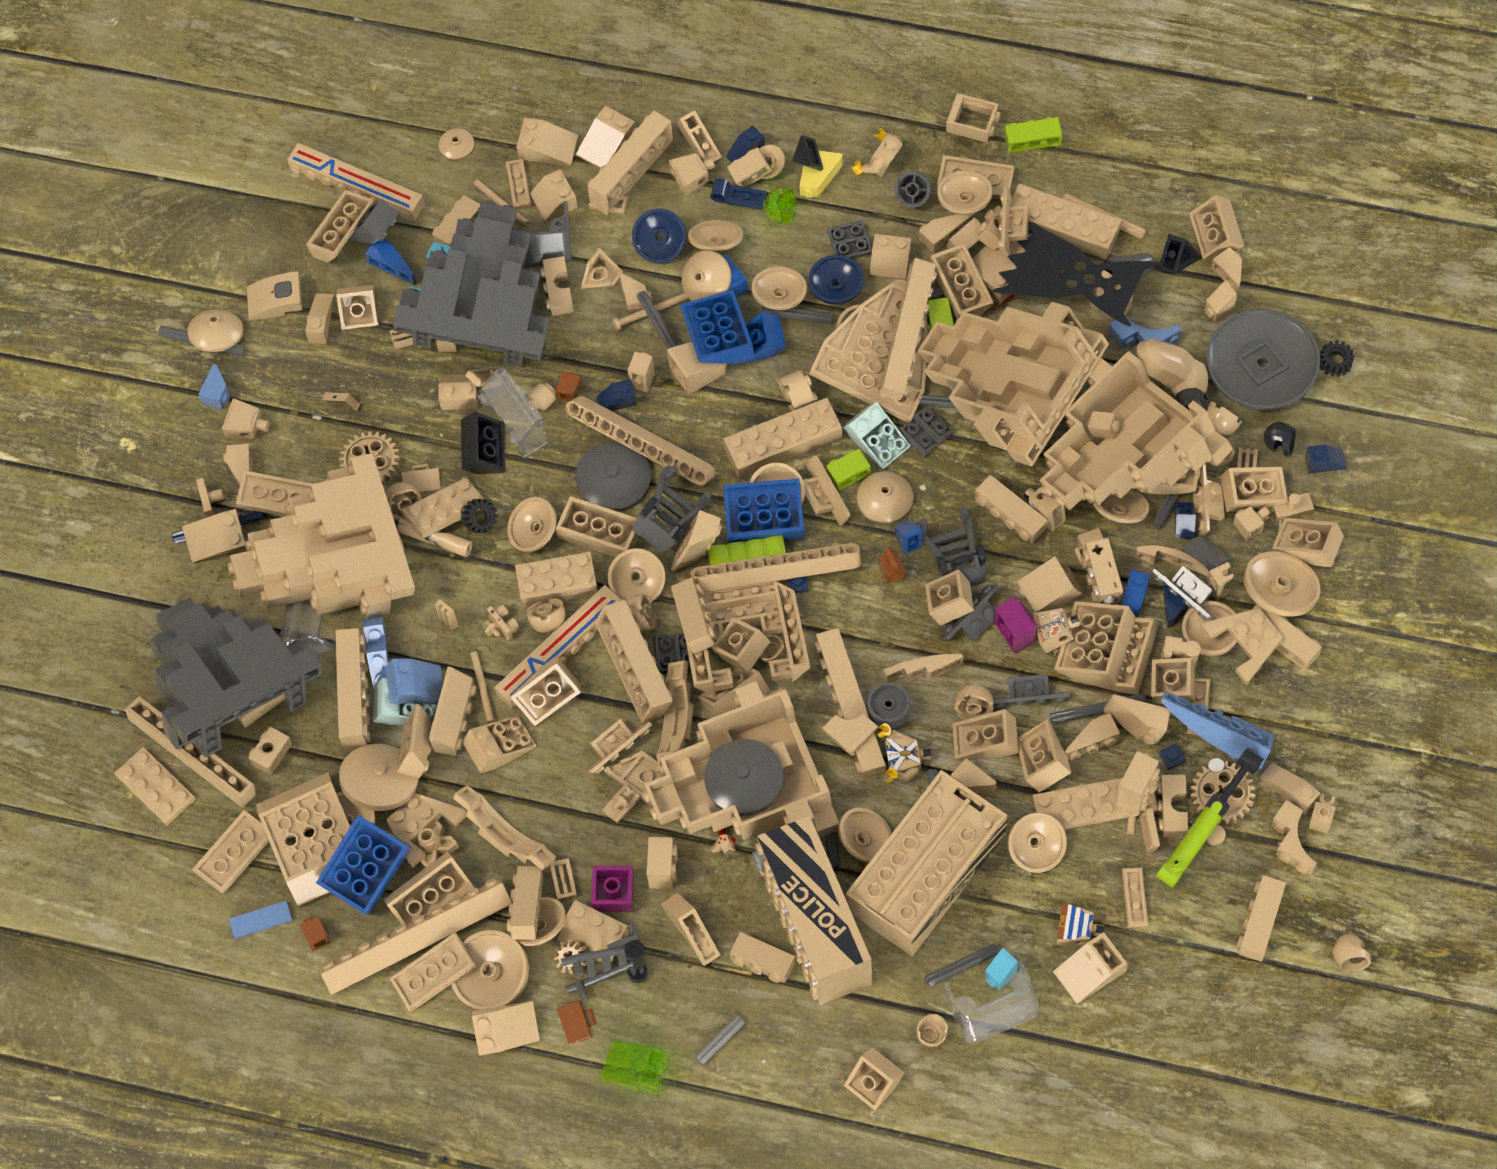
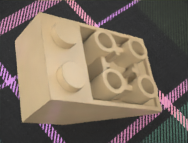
M518 715L470 729L462 742L481 774L498 769L536 748L535 742Z
M1103 932L1086 943L1056 968L1053 973L1074 1002L1078 1004L1127 971L1128 964Z

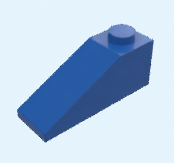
M383 239L381 242L378 240L370 246L365 254L369 264L415 285L414 273L391 242Z

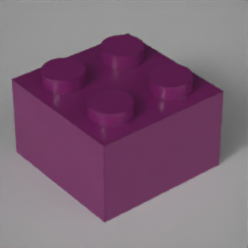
M1014 597L995 607L994 624L1014 654L1034 644L1037 625L1035 620L1027 615L1026 607L1021 601L1019 602Z
M593 866L592 908L599 912H633V866Z

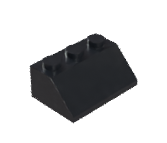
M476 411L461 419L462 470L476 475L505 472L503 421Z

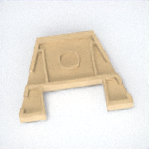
M1260 608L1203 622L1200 625V628L1210 640L1228 630L1249 656L1250 660L1236 668L1235 671L1246 685L1283 639L1282 635Z
M414 793L408 802L400 806L387 819V822L396 837L412 846L406 858L410 866L414 868L426 856L414 844L418 840L419 833L423 829L430 828L442 816L456 827L466 817L467 812L462 808Z

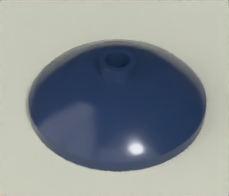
M661 208L651 209L643 213L635 222L632 230V242L635 250L643 259L652 263H667L675 259L682 252L686 243V229L682 220L674 212ZM660 233L664 234V238L662 240L658 238V235Z
M830 255L818 260L809 273L811 292L816 298L828 304H844L853 300L861 292L864 284V275L859 264L843 255Z

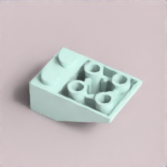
M877 402L869 404L842 427L853 442L882 469L887 467L911 446Z
M382 678L374 688L373 722L388 725H404L415 705L419 704L431 718L433 724L437 703L390 704L387 679Z

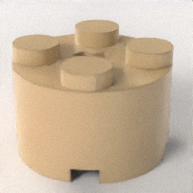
M802 369L778 379V384L785 401L787 400L791 403L788 406L791 411L818 401L815 392H811L809 387L812 385L808 375L805 376Z

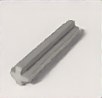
M738 1015L735 1016L696 1055L697 1060L705 1064L744 1025V1020Z

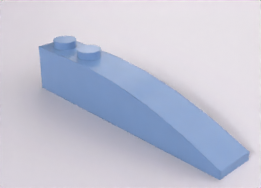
M1166 691L1164 692L1161 702L1190 730L1208 743L1228 753L1233 759H1239L1245 749L1249 748L1264 759L1259 766V769L1262 768L1272 748L1273 734L1235 716H1232L1231 719L1224 717L1221 711L1215 710V712H1210L1206 709L1205 705L1199 703L1191 705L1188 699Z

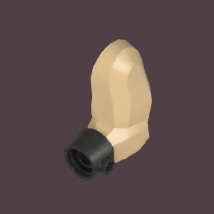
M1157 339L1141 341L1137 345L1138 359L1142 361L1147 374L1171 389L1175 395V400L1189 410L1188 405L1195 401L1206 410L1209 397L1206 394L1208 373L1205 364L1195 360L1185 349L1175 344Z

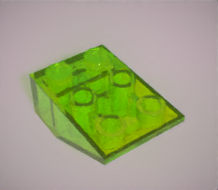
M612 1041L600 1080L658 1097L670 1062V1054L668 1051L651 1046Z

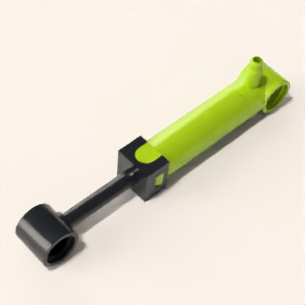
M1249 748L1245 749L1236 762L1240 769L1220 797L1212 795L1196 821L1157 873V878L1171 888L1176 885L1195 855L1229 810L1230 805L1226 801L1247 772L1253 775L1264 760L1262 757Z

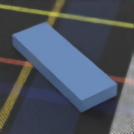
M287 901L229 919L235 939L293 921Z

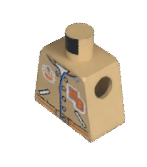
M1063 608L1033 614L1037 625L1039 642L1045 653L1074 639L1072 628L1082 625L1078 614L1068 617Z

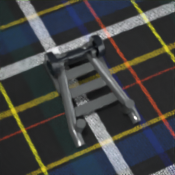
M667 465L660 474L654 496L644 506L632 527L636 534L661 553L673 546L690 526L688 522L695 518L699 510L703 511L706 509L711 501V494L706 491L696 502L697 506L693 507L665 485L666 481L669 482L678 471L676 466L671 467L670 465ZM662 493L665 494L667 497H669L671 500H673L676 504H678L680 507H682V508H683L684 510H686L688 513L685 514L682 510H680L678 507H676L674 504H672L669 500H667L665 497H663V496H662ZM659 504L665 507L668 511H670L680 520L677 521L675 518H673L670 514H668L666 511L660 508ZM655 515H658L660 519H662L668 525H671V527L669 528L667 525H665L663 522L657 519Z
M966 507L960 508L961 523L965 524L966 528L929 538L927 519L915 522L922 530V541L934 555L933 560L940 577L959 569L969 580L970 586L985 582L987 570L985 564L986 556L982 545H977L975 542L972 517ZM967 536V539H966V540H963V541H959V542H956V543H952V544H949V545H946V546H942V547H939V548H937V546H936V545L941 544V543H945V542H948V541H952V540H955V539H958V538H962V537ZM969 547V551L944 557V554ZM969 559H970V562H969V563H966V564H963V565H959V566H956V567H952V565H951V564L958 565V564H961V563H965V562H968Z
M629 920L630 937L608 944V949L561 958L562 966L573 964L577 977L584 976L581 962L586 961L588 978L565 985L567 993L577 990L580 999L585 1000L588 998L585 987L628 970V978L634 983H641L647 979L648 971L642 959L645 955V948L639 940L633 920ZM617 955L618 964L611 967L610 956ZM601 958L603 972L596 974L594 959Z

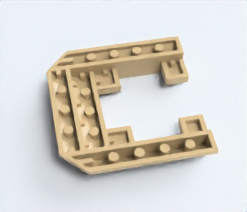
M777 581L708 591L701 594V598L703 597L707 604L705 612L707 611L711 618L709 626H712L715 632V637H713L714 643L733 617L753 627L762 626L765 636L782 633L787 658L769 661L772 681L791 678L793 683L810 668L794 590ZM687 645L694 688L714 696L715 691L734 688L730 668L711 671L707 649L693 654Z

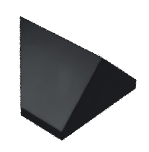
M1168 234L1160 260L1161 265H1159L1158 269L1176 274L1202 259V257L1187 239Z

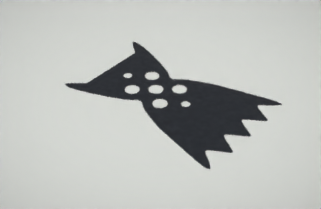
M1028 222V227L1034 236L1028 237L1027 240L1017 241L1024 248L1025 252L1007 256L1017 268L998 273L1009 285L996 288L992 292L1042 297L1069 296L1082 293L1104 313L1126 326H1131V323L1124 315V311L1144 270L1161 264L1151 261H1120L1096 265L1084 252L1074 245ZM1077 262H1084L1086 264V268L1082 271L1076 270L1074 266ZM1063 268L1065 272L1060 274L1058 270ZM1105 269H1110L1113 275L1110 278H1104L1101 272ZM1091 274L1095 277V281L1089 284L1085 283L1083 278ZM1068 280H1075L1077 286L1069 289L1066 287V282ZM1119 284L1121 288L1116 290L1114 285ZM1096 287H1101L1104 290V294L1095 296L1092 291Z

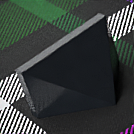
M802 135L792 162L822 171L823 166L816 140Z

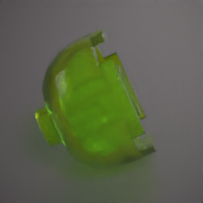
M775 188L769 192L763 202V208L771 221L779 224H789L792 222L795 213H792L793 207H796L797 204L794 191L789 188Z

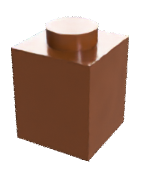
M563 371L556 387L557 399L570 402L576 398L582 387L581 376L574 372L568 373Z
M318 916L307 918L300 924L312 952L331 943Z

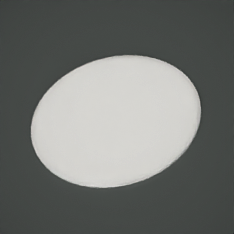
M1219 758L1210 760L1208 764L1209 769L1214 772L1221 771L1224 768L1223 760Z

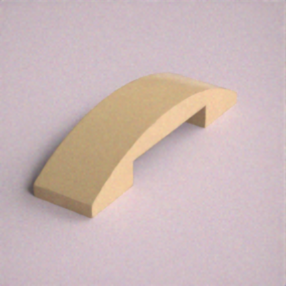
M1148 545L1137 548L1136 559L1154 565L1157 558L1179 567L1185 566L1207 584L1209 570L1192 556L1164 546Z

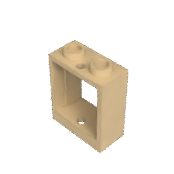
M957 93L946 122V132L988 143L990 136L993 137L995 132L994 124L1000 119L999 104ZM962 108L989 115L990 119L986 130L957 123Z

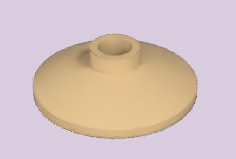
M455 128L448 130L439 139L441 154L451 160L467 157L474 148L473 136L464 129Z
M765 145L760 147L759 150L764 154L768 163L772 162L770 167L773 171L761 179H771L777 176L784 168L785 155L779 147Z

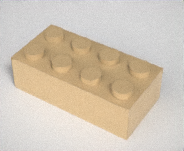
M571 496L556 527L559 539L613 557L628 549H634L639 535L632 530L637 518Z
M591 552L515 565L523 609L529 608L532 604L541 600L543 603H547L549 599L554 598L564 602L591 597L598 592Z

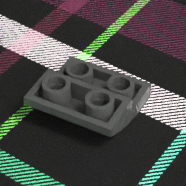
M863 220L827 228L834 255L852 258L872 253Z
M928 406L916 413L911 422H908L899 429L907 442L923 457L931 453L953 433V429Z
M1203 535L1191 540L1183 549L1209 570L1227 562L1229 563L1233 559Z
M675 633L674 636H654V656L659 673L667 674L668 663L683 660L689 663L688 672L691 671L684 633Z

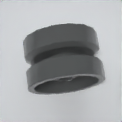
M891 682L881 683L874 687L869 693L867 700L869 719L878 727L886 723L895 731L903 728L910 716V698L907 691L897 683Z

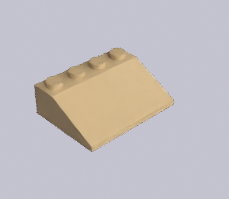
M1017 241L1009 242V255L1025 252L1024 248ZM986 245L972 260L991 298L1000 305L1011 294L992 292L996 288L1009 285L998 273L1013 270L1017 267L1007 256H1004L1003 251L999 247L993 251Z

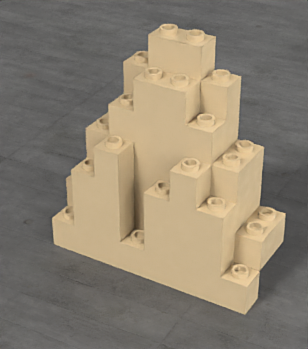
M1051 302L1042 317L1006 307L998 322L966 312L961 314L954 326L936 322L917 352L925 362L930 363L925 370L930 380L947 386L952 390L949 399L965 419L975 422V427L989 445L1007 450L1014 461L1033 466L1109 343L1102 333L1085 329L1069 306Z
M1128 351L1113 366L1102 358L1099 359L1086 380L1090 388L1069 407L1065 414L1066 424L1070 429L1043 454L1047 460L1045 464L1051 470L1040 479V482L1043 486L1042 491L1048 497L1052 495L1060 507L1065 506L1071 510L1080 500H1087L1090 504L1095 501L1100 505L1109 495L1113 496L1115 494L1121 499L1131 488L1133 490L1136 488L1141 493L1144 490L1151 493L1160 483H1166L1171 487L1190 468L1196 472L1206 462H1212L1217 466L1232 451L1229 441L1215 431L1204 408L1195 401H1192L1188 405L1189 410L1151 382L1142 361ZM1093 411L1115 414L1120 427L1114 439L1092 437L1088 425Z
M373 453L350 458L349 466L328 471L327 479L324 482L311 484L308 494L288 498V505L285 506V517L270 520V527L268 529L248 533V540L245 541L247 552L230 555V563H227L229 574H233L235 579L232 580L234 591H238L240 597L260 593L261 601L266 603L267 609L310 599L311 607L316 609L317 615L360 605L362 616L365 615L366 619L381 616L384 618L390 616L391 600L414 595L415 590Z
M757 681L735 689L736 697H733L736 709L698 723L699 731H696L699 743L661 757L662 765L658 767L662 777L644 784L646 791L643 794L646 802H651L653 806L650 809L653 819H658L660 825L680 819L683 829L687 828L689 834L710 826L713 832L733 825L736 835H741L744 841L808 816L811 817L819 838L838 831L839 821L832 807L829 789L823 775H819L796 723L793 705L786 689L782 690L780 688L762 695ZM739 739L756 740L770 747L780 759L784 773L783 787L776 801L764 811L749 816H739L735 805L722 810L718 808L710 799L704 782L705 768L712 754L724 744Z

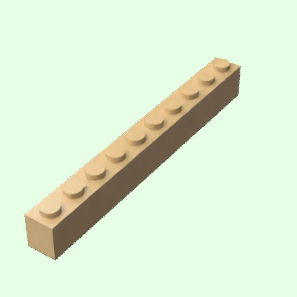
M499 878L488 880L479 889H470L467 895L461 898L455 897L449 901V904L443 907L437 906L430 911L431 913L425 916L419 915L412 920L413 922L407 925L401 924L394 929L395 931L389 934L383 933L375 941L363 943L357 950L345 952L335 961L325 962L318 970L332 995L509 906L512 902Z

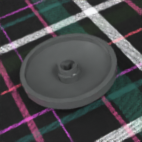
M619 442L598 445L588 451L578 464L576 470L577 489L584 501L617 512L626 511L640 503L649 491L651 485L649 463L645 456Z
M739 739L724 744L712 754L705 768L704 782L710 799L718 808L722 810L735 805L739 816H749L764 811L776 801L783 787L784 773L780 759L770 747L756 740Z

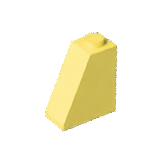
M819 151L823 166L822 171L803 166L799 186L800 196L818 198L841 169L843 154Z

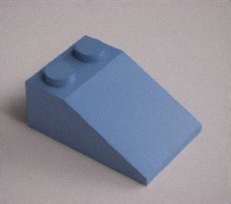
M392 659L385 666L390 704L439 702L443 686L441 666L415 659Z

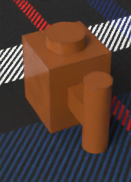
M886 547L883 550L885 554L878 556V565L887 584L890 582L895 583L905 577V568L897 551H892L891 547Z

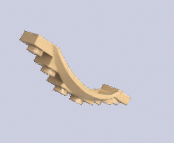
M684 660L668 663L665 686L671 692L673 702L664 714L662 736L656 755V772L659 774L661 772L658 766L662 765L660 758L684 749L685 742L690 741L694 705L689 702L691 684L687 682L689 663Z
M468 785L455 793L453 799L468 810L466 817L480 827L478 834L508 857L513 854L523 863H527L530 860L541 870H544L555 861L556 856L544 844L528 838L511 826L493 809L483 795L477 793Z

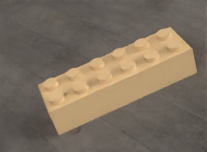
M653 110L650 115L644 118L643 123L634 129L631 137L622 143L617 153L612 154L609 162L600 168L595 178L590 179L587 185L590 203L599 208V211L608 216L610 213L609 206L615 207L620 202V199L616 198L619 195L625 196L673 141L671 121Z
M1022 184L1018 185L1012 197L1011 207L1028 206V222L1069 242L1082 252L1104 260L1109 257L1120 233L1121 219Z
M824 398L723 438L724 449L738 479L754 474L760 467L766 464L781 463L842 439V427L828 398Z
M625 600L604 606L595 621V625L641 723L663 717L673 702L672 694L667 690L664 677L656 667V660L648 650V643L640 633V626L632 616L631 607L627 605Z
M359 628L335 630L339 739L345 752H352L359 747L371 743V733L368 731L370 714L367 712V707H370V700L366 689H369V680L366 678V672L369 671V667L365 657L367 644Z

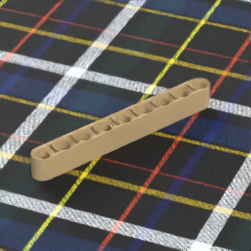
M577 396L566 404V412L571 417L663 467L667 465L671 467L676 466L678 468L676 474L697 485H704L715 476V469L711 464L584 396Z
M855 543L701 566L692 569L690 575L696 584L699 583L703 592L849 570L861 565L860 548Z

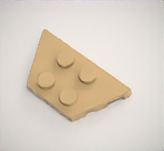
M640 751L631 758H625L619 764L612 767L608 766L604 769L605 774L622 786L626 784L631 790L638 793L641 797L640 799L645 802L646 799L643 792L646 791L644 784L662 777L661 774L656 772L657 761L644 751Z

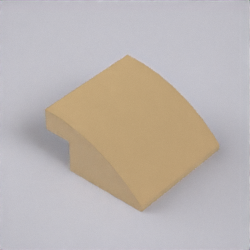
M1075 601L1071 616L1078 614L1082 625L1072 628L1074 639L1061 646L1054 670L1086 684L1138 695L1159 627L1155 620L1135 617L1129 606Z

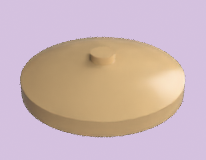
M1271 551L1256 555L1248 563L1244 572V585L1250 597L1259 606L1277 615L1290 617L1303 615L1315 606L1320 596V583L1315 572L1301 559L1287 553Z
M369 744L355 749L343 760L339 773V783L344 795L354 804L373 811L395 809L408 802L417 789L418 778L397 772L400 749L386 744Z
M486 930L471 935L462 943L475 962L476 967L451 984L455 994L463 1003L476 1010L512 1004L524 990L529 976V963L525 950L517 940H512L510 935L501 931Z

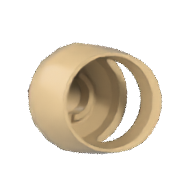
M1345 934L1334 942L1332 954L1342 970L1360 971L1371 964V956L1364 950L1365 944L1359 937ZM1350 958H1366L1360 963L1354 964L1350 962Z

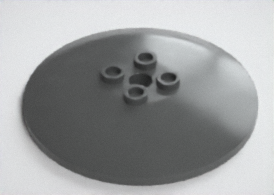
M1267 309L1244 311L1224 321L1212 335L1206 356L1209 375L1218 390L1231 401L1256 410H1275L1297 402L1313 387L1320 368L1319 349L1310 331L1295 318ZM1265 361L1267 366L1261 367L1257 362Z

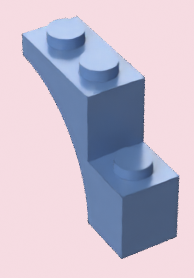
M1127 316L1126 318L1131 323V326H1126L1117 320L1109 325V334L1121 349L1133 345L1136 340L1140 343L1147 339H1157L1176 344L1181 336V329L1178 325L1161 330L1147 329L1133 323Z
M383 616L364 619L363 624L367 644L366 655L373 689L382 678H386L385 666L389 663Z

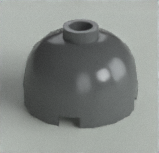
M909 171L901 175L896 181L894 188L897 199H899L901 204L910 208L919 207L926 203L932 191L931 182L928 177L918 171Z

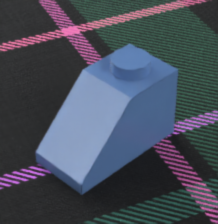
M213 364L200 390L199 397L202 404L223 409L230 399V393L217 365Z

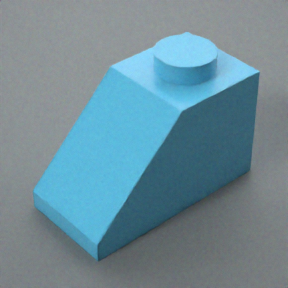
M1004 948L999 951L985 970L986 982L992 988L996 987L999 991L1017 974L1018 961Z

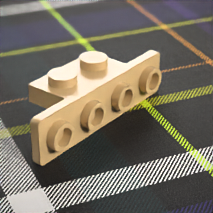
M1004 187L1003 194H1001L1003 209H1000L1002 224H999L1001 239L998 240L999 249L1003 251L1004 256H1009L1010 241L1028 239L1029 208L1027 205L1011 207L1012 196L1008 187Z
M815 455L807 464V469L813 478L803 480L805 495L816 515L832 511L838 524L842 526L850 517L849 510L833 485L818 456Z
M1206 463L1199 469L1196 492H1192L1196 514V537L1204 536L1210 531L1209 518L1218 521L1225 518L1222 484L1207 480Z
M621 719L614 722L589 743L601 759L591 766L587 772L589 774L601 772L605 768L604 764L607 761H614L620 756L618 752L623 748L627 750L635 743L633 741L638 736L641 738L650 731L648 729L652 725L650 721L642 724L633 733H631Z

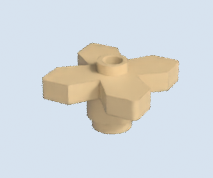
M438 821L430 828L423 829L419 833L418 840L414 843L426 855L420 861L425 868L438 859L439 853L445 854L449 852L451 854L459 848L452 836H443L444 828Z

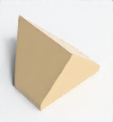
M597 248L587 263L581 289L614 286L623 271L600 248Z

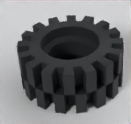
M1336 340L1335 344H1333V341H1330L1329 345L1326 343L1321 349L1320 369L1322 371L1325 370L1326 375L1330 372L1331 377H1334V374L1340 377L1341 373L1344 376L1350 371L1354 355L1349 345L1344 346L1345 342L1342 341L1339 344V341ZM1332 354L1340 355L1343 357V362L1333 363L1330 361L1329 356Z
M484 499L468 501V505L463 506L465 510L461 511V514H463L461 521L465 522L463 526L473 533L489 532V529H493V524L497 523L495 518H498V514H495L497 509L493 508V503H489V500ZM479 508L485 512V519L482 523L475 522L473 518L474 512Z

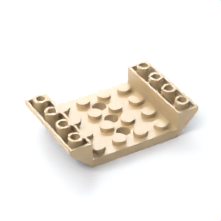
M328 772L256 804L261 823L298 907L330 893L316 884V881L350 828ZM326 821L333 822L332 827L329 829H324L323 824ZM308 829H314L315 832L312 837H305V832ZM291 837H295V844L292 846H288L286 844L287 840Z

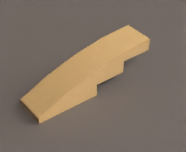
M940 654L905 661L884 669L883 678L886 682H892L905 676L907 682L925 674L929 681L963 665L964 657L962 654Z

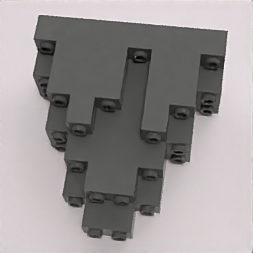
M486 201L485 203H480L478 217H476L475 222L469 218L458 219L448 254L442 250L430 251L420 292L414 288L403 289L400 305L397 306L393 324L394 331L411 334L413 345L431 349L433 339L504 353V364L522 367L524 357L541 361L542 352L545 350L550 318H546L542 314L533 315L540 285V273L531 268L524 270L531 233L523 229L514 230L517 209L510 205L499 206L494 202Z
M191 598L179 601L176 605L163 609L156 614L157 624L163 633L157 634L152 638L151 645L153 652L163 664L155 669L158 692L169 706L161 712L164 734L176 750L194 741L204 757L222 749L220 727L285 694L286 708L290 713L307 704L305 683L322 675V663L310 647L303 649L299 642L285 646L270 624L263 625L258 618L245 623L240 615L234 618L229 610L223 612L219 605L205 610L201 603L195 605Z

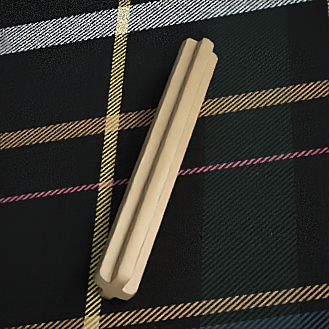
M1065 194L1062 198L1121 219L1120 230L1142 239L1145 235L1146 230L1070 194Z

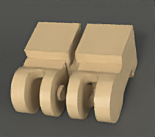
M1165 636L1161 659L1191 658L1196 667L1201 647L1195 641L1182 642V638Z

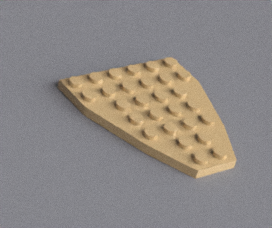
M890 283L862 303L824 340L809 374L866 403L872 404L877 402L883 411L908 423L911 422L920 402L918 399L922 398L920 395H923L925 391L927 362L924 361L917 351L928 336L927 317L924 314L923 320H925L923 330L919 332L921 341L919 346L915 348L917 357L915 362L911 364L913 373L907 381L909 385L907 395H903L900 401L879 395L904 288Z

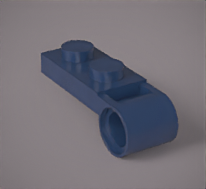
M717 178L714 180L710 198L720 203L763 210L767 192L730 185L729 181Z

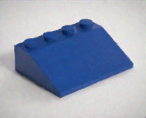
M734 290L680 304L699 363L738 364L755 359L753 345Z
M799 478L723 485L728 544L746 542L752 539H765L772 536H783L784 541L804 540Z
M357 815L316 881V884L365 915H370L412 846L362 816Z

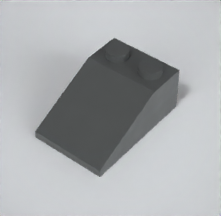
M380 199L372 205L348 241L374 244L378 240L381 242L387 235V228H391L397 221L395 217L399 212L383 199Z

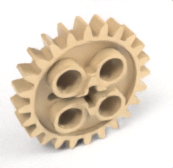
M369 431L368 436L361 432L360 438L354 435V441L348 439L349 446L343 445L345 451H340V468L349 466L350 458L357 457L355 456L357 453L366 455L365 447L368 446L369 452L373 453L376 466L385 464L382 467H377L383 485H385V479L392 480L390 474H397L395 469L399 468L398 462L401 460L398 455L400 453L391 437L387 439L386 434L380 437L378 431L375 435H372L371 431Z
M1225 761L1224 768L1219 772L1211 771L1203 766L1202 773H1196L1198 779L1192 780V783L1196 786H1191L1190 791L1195 793L1191 794L1190 799H1196L1192 805L1199 806L1197 813L1203 811L1213 794L1218 796L1219 791L1224 792L1240 769H1235V763L1230 767L1228 762ZM1248 772L1234 790L1240 792L1242 796L1235 798L1231 794L1226 801L1230 805L1229 810L1222 818L1226 825H1228L1229 819L1236 823L1237 816L1243 819V812L1249 813L1250 811L1247 806H1253L1251 800L1255 799V794L1251 792L1255 791V787L1249 786L1252 784L1253 779H1246L1249 774ZM1226 776L1229 778V782L1223 783L1219 780V777ZM1209 787L1213 789L1214 792L1212 794H1206L1203 789Z

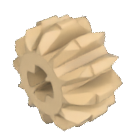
M568 940L567 944L564 942L560 943L562 950L559 948L555 949L559 956H554V960L560 961L556 964V967H562L561 958L568 957V954H581L586 950V947H580V942L576 941L573 943V940ZM582 961L581 965L586 966V962ZM573 964L563 966L562 972L566 973L569 970L570 974H574Z

